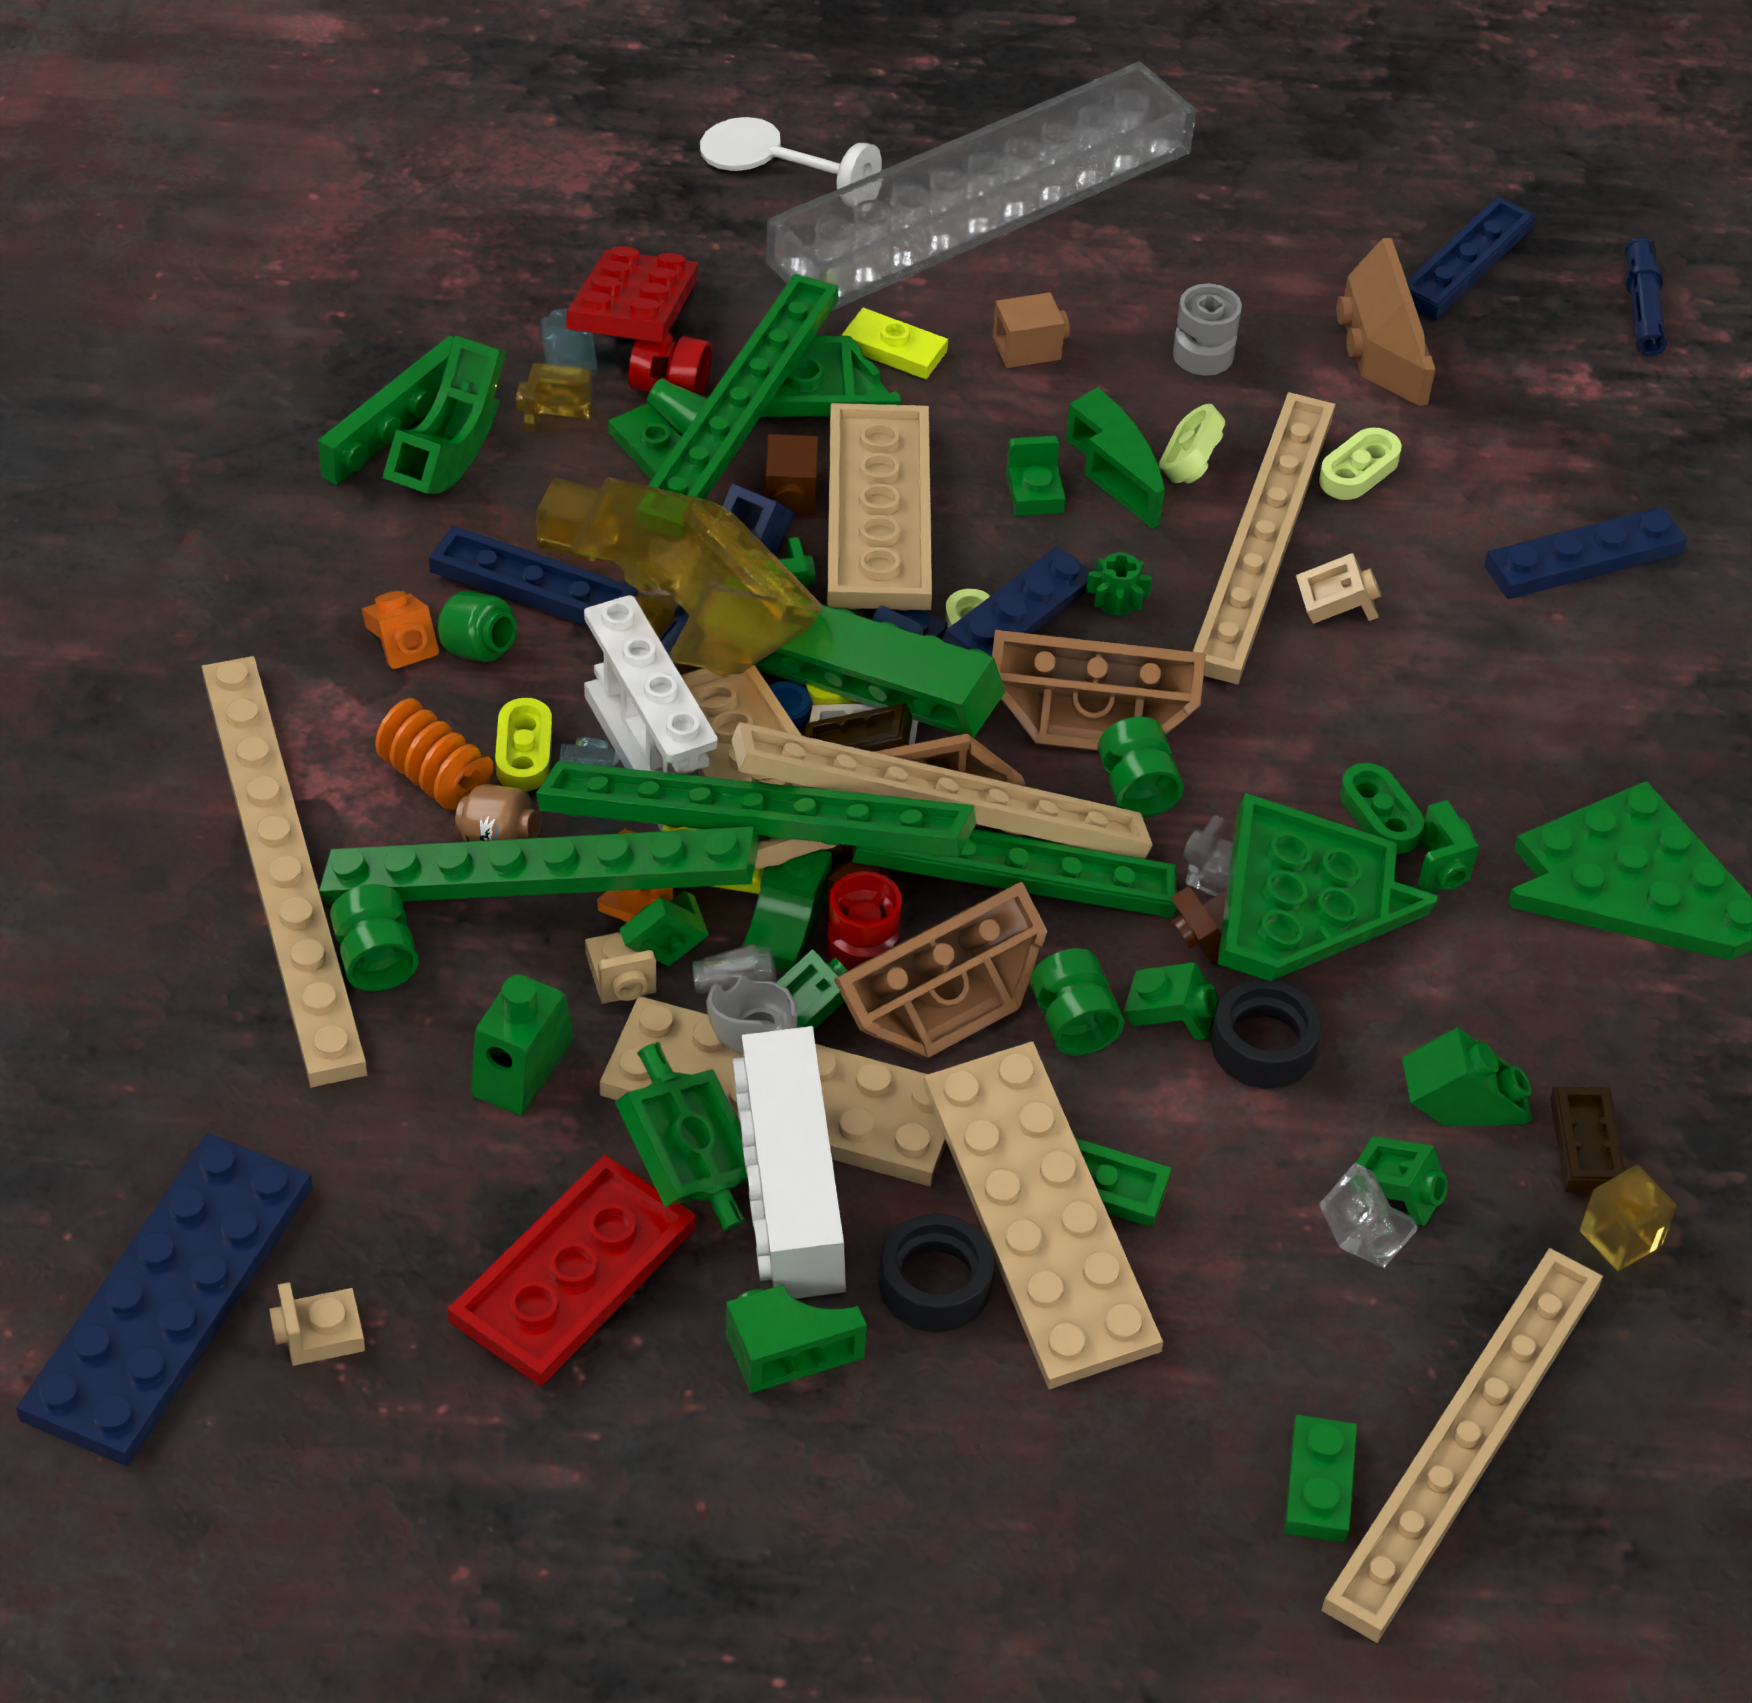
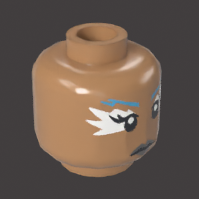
M481 784L460 800L455 815V828L463 842L538 838L541 828V816L539 811L534 810L533 801L526 791L513 787Z

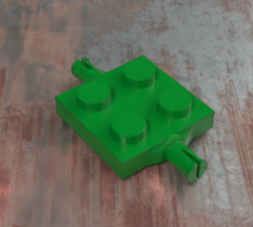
M656 1042L655 1044L647 1045L639 1050L637 1054L641 1058L652 1083L647 1087L627 1092L615 1104L663 1205L667 1208L690 1200L709 1201L722 1227V1231L725 1232L736 1228L746 1220L742 1216L730 1190L736 1186L748 1183V1177L744 1162L741 1125L713 1069L693 1075L673 1072L661 1048V1043Z

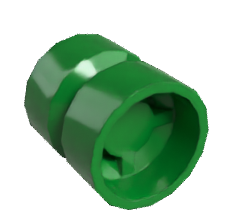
M1138 716L1116 722L1104 731L1098 741L1097 749L1104 770L1109 778V784L1118 808L1140 812L1143 818H1148L1164 813L1176 805L1183 795L1184 785L1177 765L1170 755L1172 752L1161 724L1153 718Z
M368 884L355 887L343 893L334 902L330 910L331 922L336 940L341 944L340 952L347 980L354 987L363 991L377 992L392 989L406 982L415 973L419 965L418 954L412 934L407 926L401 897L394 889L385 885Z
M1072 948L1048 956L1035 967L1030 976V986L1039 1008L1045 1015V1022L1054 1044L1059 1052L1070 1056L1091 1054L1107 1047L1118 1038L1124 1027V1018L1111 990L1106 988L1109 984L1095 953L1087 949Z

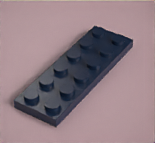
M207 1133L16 1407L19 1421L128 1467L313 1188L311 1174Z

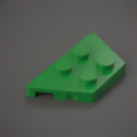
M814 336L761 417H830L831 403L901 405V397L897 391L889 393L880 382L881 372L872 361L863 357L862 349L851 336Z

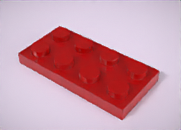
M626 246L605 250L567 310L566 329L663 343L697 281L698 262L686 261L684 256L676 253H662L657 257L641 255L637 249Z
M604 1154L447 1308L448 1322L542 1387L696 1229V1215L680 1204L665 1208L655 1187Z

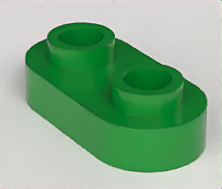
M1359 763L1348 768L1343 775L1340 800L1363 832L1397 842V854H1404L1414 850L1421 840L1424 817L1393 775L1384 767L1373 763Z

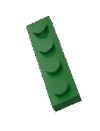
M449 335L318 439L321 477L335 485L339 484L352 472L361 469L365 462L383 447L391 444L396 429L406 430L419 418H423L429 413L442 383L454 337Z

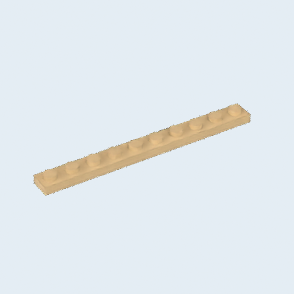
M250 656L203 665L204 684L310 1088L367 1076L364 1053L255 658Z

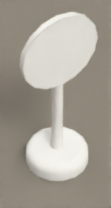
M751 117L728 119L715 124L705 132L700 140L701 156L708 164L718 169L730 171L748 170L761 166L776 157L837 174L839 198L846 205L854 208H862L869 203L880 180L882 158L880 150L875 145L856 143L848 149L841 163L781 147L780 132L773 124L763 119Z

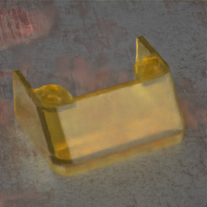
M607 477L570 547L576 554L616 562L625 572L624 579L637 589L647 592L651 591L652 588L667 590L690 615L669 657L674 663L706 668L722 677H728L731 673L742 674L810 629L822 609L819 601L732 512L714 502Z

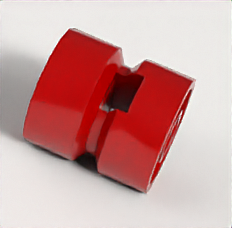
M671 333L667 334L663 343L636 339L629 363L628 383L630 389L649 393L655 383L660 378H664L672 384L703 396L711 370V342L682 336L675 342ZM667 358H669L667 370H664Z
M868 871L850 873L836 881L830 891L827 953L831 961L836 957L848 971L899 944L902 895L898 886L887 876Z

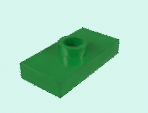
M648 403L608 420L609 435L651 480L681 438L665 418Z

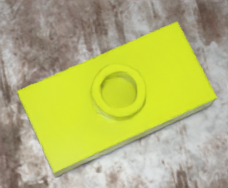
M862 308L841 335L851 336L862 349L864 357L926 380L948 350L947 338L866 308Z

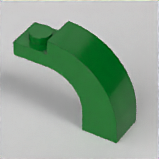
M463 336L454 337L442 383L432 408L416 428L412 430L396 429L382 478L427 494L444 492L458 482L479 453L496 415L500 399L494 398V394L507 351Z

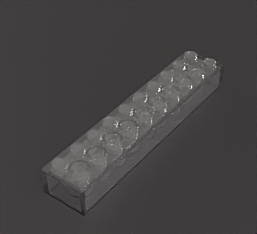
M1138 61L767 219L766 264L786 283L789 282L795 273L839 286L838 302L833 308L835 310L1190 153L1196 109L1144 64Z

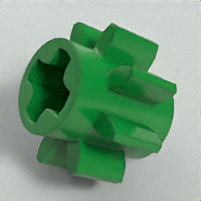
M1113 553L1105 559L1098 558L1095 571L1088 573L1086 592L1096 594L1094 607L1101 608L1107 614L1114 616L1129 614L1134 609L1137 611L1142 610L1143 597L1150 596L1152 576L1142 575L1144 562L1142 560L1138 561L1134 556L1127 553Z

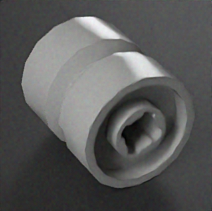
M1210 283L1197 284L1188 288L1181 295L1172 354L1175 362L1182 369L1192 374L1208 376L1222 373L1232 365L1242 310L1240 298L1232 290L1222 285Z

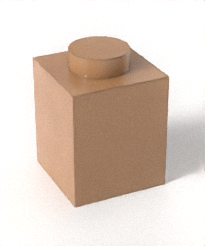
M1051 292L996 301L992 337L1006 368L1061 360L1063 339H1068L1069 321L1064 310L1059 311Z

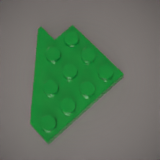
M1647 781L1517 836L1514 851L1537 878L1511 889L1508 903L1512 908L1726 960H1733L1752 951V897Z
M1245 793L1237 807L1218 965L1272 981L1428 916L1437 902L1438 895L1394 881L1397 842Z

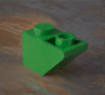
M1459 1027L1402 1057L1410 1103L1444 1127L1525 1125L1533 1120L1528 1098L1532 1090L1523 1070L1516 1065L1511 1066L1497 1056L1488 1044L1483 1041L1478 1042Z

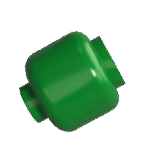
M460 591L449 598L438 618V633L441 644L447 652L463 659L481 663L494 662L504 655L514 643L517 626L511 608L506 601L494 595L475 591Z

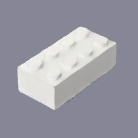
M813 1026L742 1035L744 1057L733 1058L732 1061L760 1281L772 1280L773 1288L784 1284L788 1295L794 1299L846 1292L844 1240Z

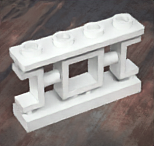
M628 595L586 608L584 610V619L604 653V662L594 665V673L597 679L584 683L585 698L624 767L627 769L697 776L698 769L709 766V758L705 752L717 748L718 738L636 599ZM657 824L660 830L662 831L663 825Z

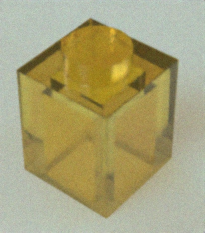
M554 477L536 510L537 547L595 562L603 544H610L617 529L618 517L612 513L611 492Z
M1637 1164L1593 1190L1580 1231L1616 1270L1620 1271L1662 1246L1677 1205Z

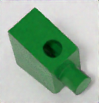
M520 974L511 976L503 983L501 992L475 1031L471 1096L523 1117L574 1039L567 998L563 992ZM511 1057L512 1066L508 1067V1060Z

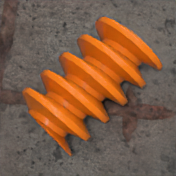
M407 698L400 701L388 712L377 731L375 741L377 754L385 762L391 763L400 774L406 775L411 783L420 786L426 795L435 798L444 809L456 810L464 796L469 795L475 787L481 784H489L493 773V761L489 756L481 758V752L477 746L466 744L463 735L452 732V729L445 721H437L436 715L431 710L423 709V706L417 699Z

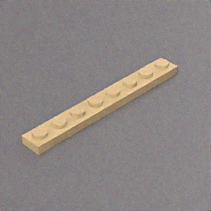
M1290 392L1287 394L1193 652L1206 653L1204 676L1237 685L1240 682L1331 425L1335 409L1334 403Z
M743 722L738 723L731 739L739 772L747 773L758 780L775 779L807 788L974 805L976 824L1000 829L1012 836L1022 837L1027 835L1050 840L1057 844L1077 846L1146 859L1153 845L1140 812Z
M1551 1248L1548 1249L1325 1597L1322 1612L1376 1643L1379 1642L1595 1296L1602 1281V1275Z

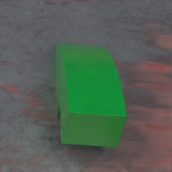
M1099 387L1069 404L1065 440L1086 456L1084 475L1150 528L1154 529L1160 525L1165 488L1156 459L1138 427L1121 407Z

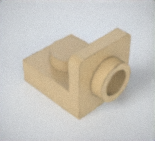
M1353 553L1296 575L1306 611L1313 624L1360 605L1369 621L1379 618L1373 601L1381 597L1379 586L1371 568L1362 571Z
M620 932L585 939L586 956L601 1004L620 1000L630 1001L637 999L638 996L656 993V959L653 951L636 952L626 947Z
M290 1282L278 1284L281 1306L269 1309L276 1345L288 1343L292 1366L365 1351L364 1337L353 1288L294 1300Z

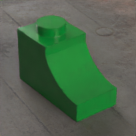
M820 849L789 859L780 865L766 867L761 878V888L754 916L742 945L741 961L787 973L802 959L827 902L832 852Z
M784 1284L767 1290H750L740 1295L737 1299L726 1302L725 1336L750 1394L864 1359L867 1324L858 1306L845 1309L812 1307L788 1295Z

